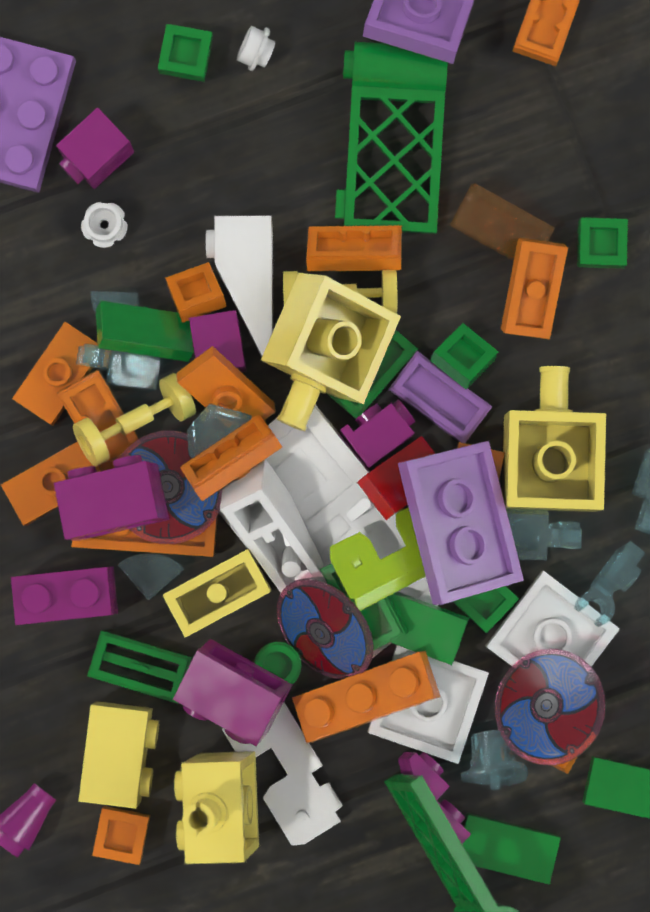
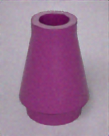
M34 783L25 794L0 814V845L17 858L24 849L29 851L56 799Z

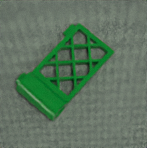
M355 42L354 51L345 50L343 79H353L346 190H337L335 219H344V226L399 225L402 226V232L437 233L448 62L386 43ZM361 99L380 100L392 115L372 131L360 118ZM390 101L406 103L397 110ZM415 102L435 104L434 122L419 134L402 114ZM397 119L414 140L394 156L377 136ZM360 127L368 137L358 145ZM433 131L431 148L424 138ZM373 141L390 161L369 178L357 164V154ZM419 144L431 157V169L416 181L399 160ZM395 166L412 186L391 203L374 183L391 167ZM357 173L365 183L355 192ZM430 177V188L428 195L427 192L420 185H422ZM370 187L387 208L374 220L354 219L355 200ZM415 190L428 203L427 223L408 222L396 208ZM392 212L399 221L382 219Z
M395 774L384 781L455 903L456 907L453 912H519L510 906L494 901L422 775Z

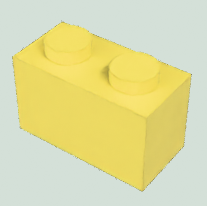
M247 549L163 594V597L184 637H188L272 592V589L255 557Z
M98 701L91 704L78 802L136 809L141 803L142 796H150L153 768L145 767L148 748H156L159 731V721L151 720L153 708Z

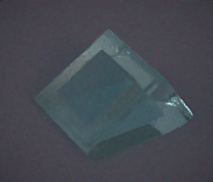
M209 404L187 429L189 456L194 458L251 420L252 415Z

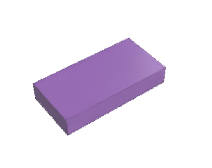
M418 351L389 388L392 393L461 443H466L492 408L490 404L471 390H465Z

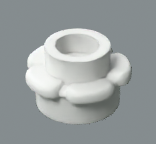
M254 26L249 28L237 56V61L248 65V70L253 71L257 65L262 67L267 65L275 46V41L268 39L270 29L265 27L264 31Z
M95 203L85 212L84 220L81 223L82 232L87 239L93 240L95 246L101 248L111 247L114 241H120L126 235L128 226L127 222L123 219L125 214L114 203ZM108 221V228L102 229L100 227L101 222Z

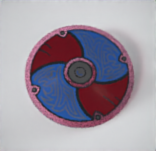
M158 431L141 437L124 451L120 458L141 455L142 461L158 464L169 520L129 530L150 542L177 544L195 538L213 523L220 511L223 488L204 501H201L180 469L183 464L209 448L206 444L187 433Z
M299 579L291 582L282 590L277 602L279 626L287 643L295 648L304 663L315 671L335 679H345L356 674H362L368 668L374 649L372 634L360 610L345 594L337 588L315 579Z
M560 649L538 650L518 660L503 677L495 700L496 723L505 743L521 758L540 765L563 764L584 753L598 736L605 716L604 690L596 672L579 656Z

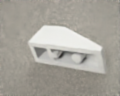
M215 216V230H206V257L215 258L217 271L262 357L273 332L272 217Z
M266 459L251 468L250 472L243 478L233 480L223 487L220 510L283 597L287 595L292 598L291 589L303 585L319 587L332 593L320 571L325 565L290 493ZM288 590L291 592V596L287 594Z

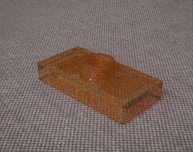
M476 183L470 185L450 224L451 227L513 261L518 238L548 242L555 229L553 226Z

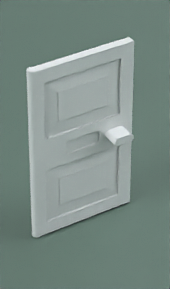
M316 404L306 425L305 432L278 421L277 418L268 425L283 448L266 458V460L290 493L325 566L331 564L330 546L358 532H361L371 540L380 559L406 546L396 528L395 514L388 520H385L357 483L370 470ZM221 488L219 490V496L215 509L218 510V513L221 515V517L234 531L238 538L243 542L238 533L235 531V529L232 527L230 522L227 520V518L220 510L223 488ZM426 577L397 591L433 604ZM312 619V620H310V621L308 622L309 625H310L311 623H313V622H319V623L323 624V625L329 630L330 635H331V641H330V643L327 644L326 646H327V647H330V646L333 644V641H334V637H333V633H332L331 629H330L324 622H322V621H320V620H317V619ZM389 642L367 653L363 665L391 643ZM352 665L355 672L350 674L351 676L358 674L360 671L359 666Z

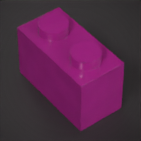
M141 455L128 456L114 460L113 469L97 472L96 466L77 468L67 472L69 479L54 482L65 540L81 541L169 520L158 464L142 461Z
M114 567L11 577L15 625L118 614Z
M210 639L197 650L173 700L182 704L184 710L192 717L199 720H210L224 728L225 733L231 739L243 744L250 743L257 747L269 732L292 684Z

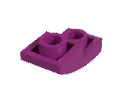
M404 752L398 758L401 773L405 775H422L436 801L450 787L440 777L444 772L442 767L425 752H422L420 755L416 752ZM443 799L438 804L461 844H463L471 835L461 825L465 818L451 803Z

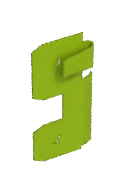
M409 507L395 514L396 528L406 546L382 559L379 558L371 540L361 532L330 546V561L349 598L354 599L358 609L357 612L426 577Z

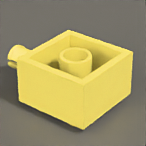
M298 273L261 358V361L290 374L291 380L294 381L277 420L305 432L306 425L320 393H328L340 399L364 404L401 316L327 276Z
M542 366L540 367V409H535V411L510 410L504 415L503 452H505L503 459L502 495L506 509L587 512L604 510L606 413H578L568 409L570 367Z
M255 751L199 753L181 763V771H176L174 780L176 800L183 801V818L177 823L176 840L178 850H185V864L245 862L259 847Z

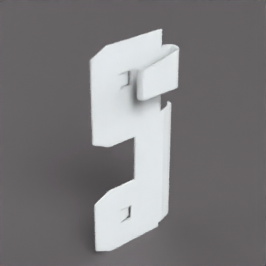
M285 702L269 732L257 747L250 743L243 744L231 739L225 733V729H222L235 752L255 751V756L257 757L272 748L286 771L287 776L270 786L263 799L291 845L306 844L341 822L336 811L343 805L330 783L319 786L312 772L323 765L310 743H306L302 730Z

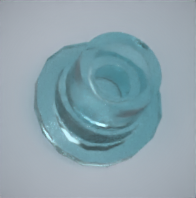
M493 730L473 734L470 737L472 758L470 760V770L461 773V781L488 784L492 790L500 789V785H514L527 780L528 769L524 763L516 761V757H514L512 742L508 739L510 732L508 735H505L504 731Z

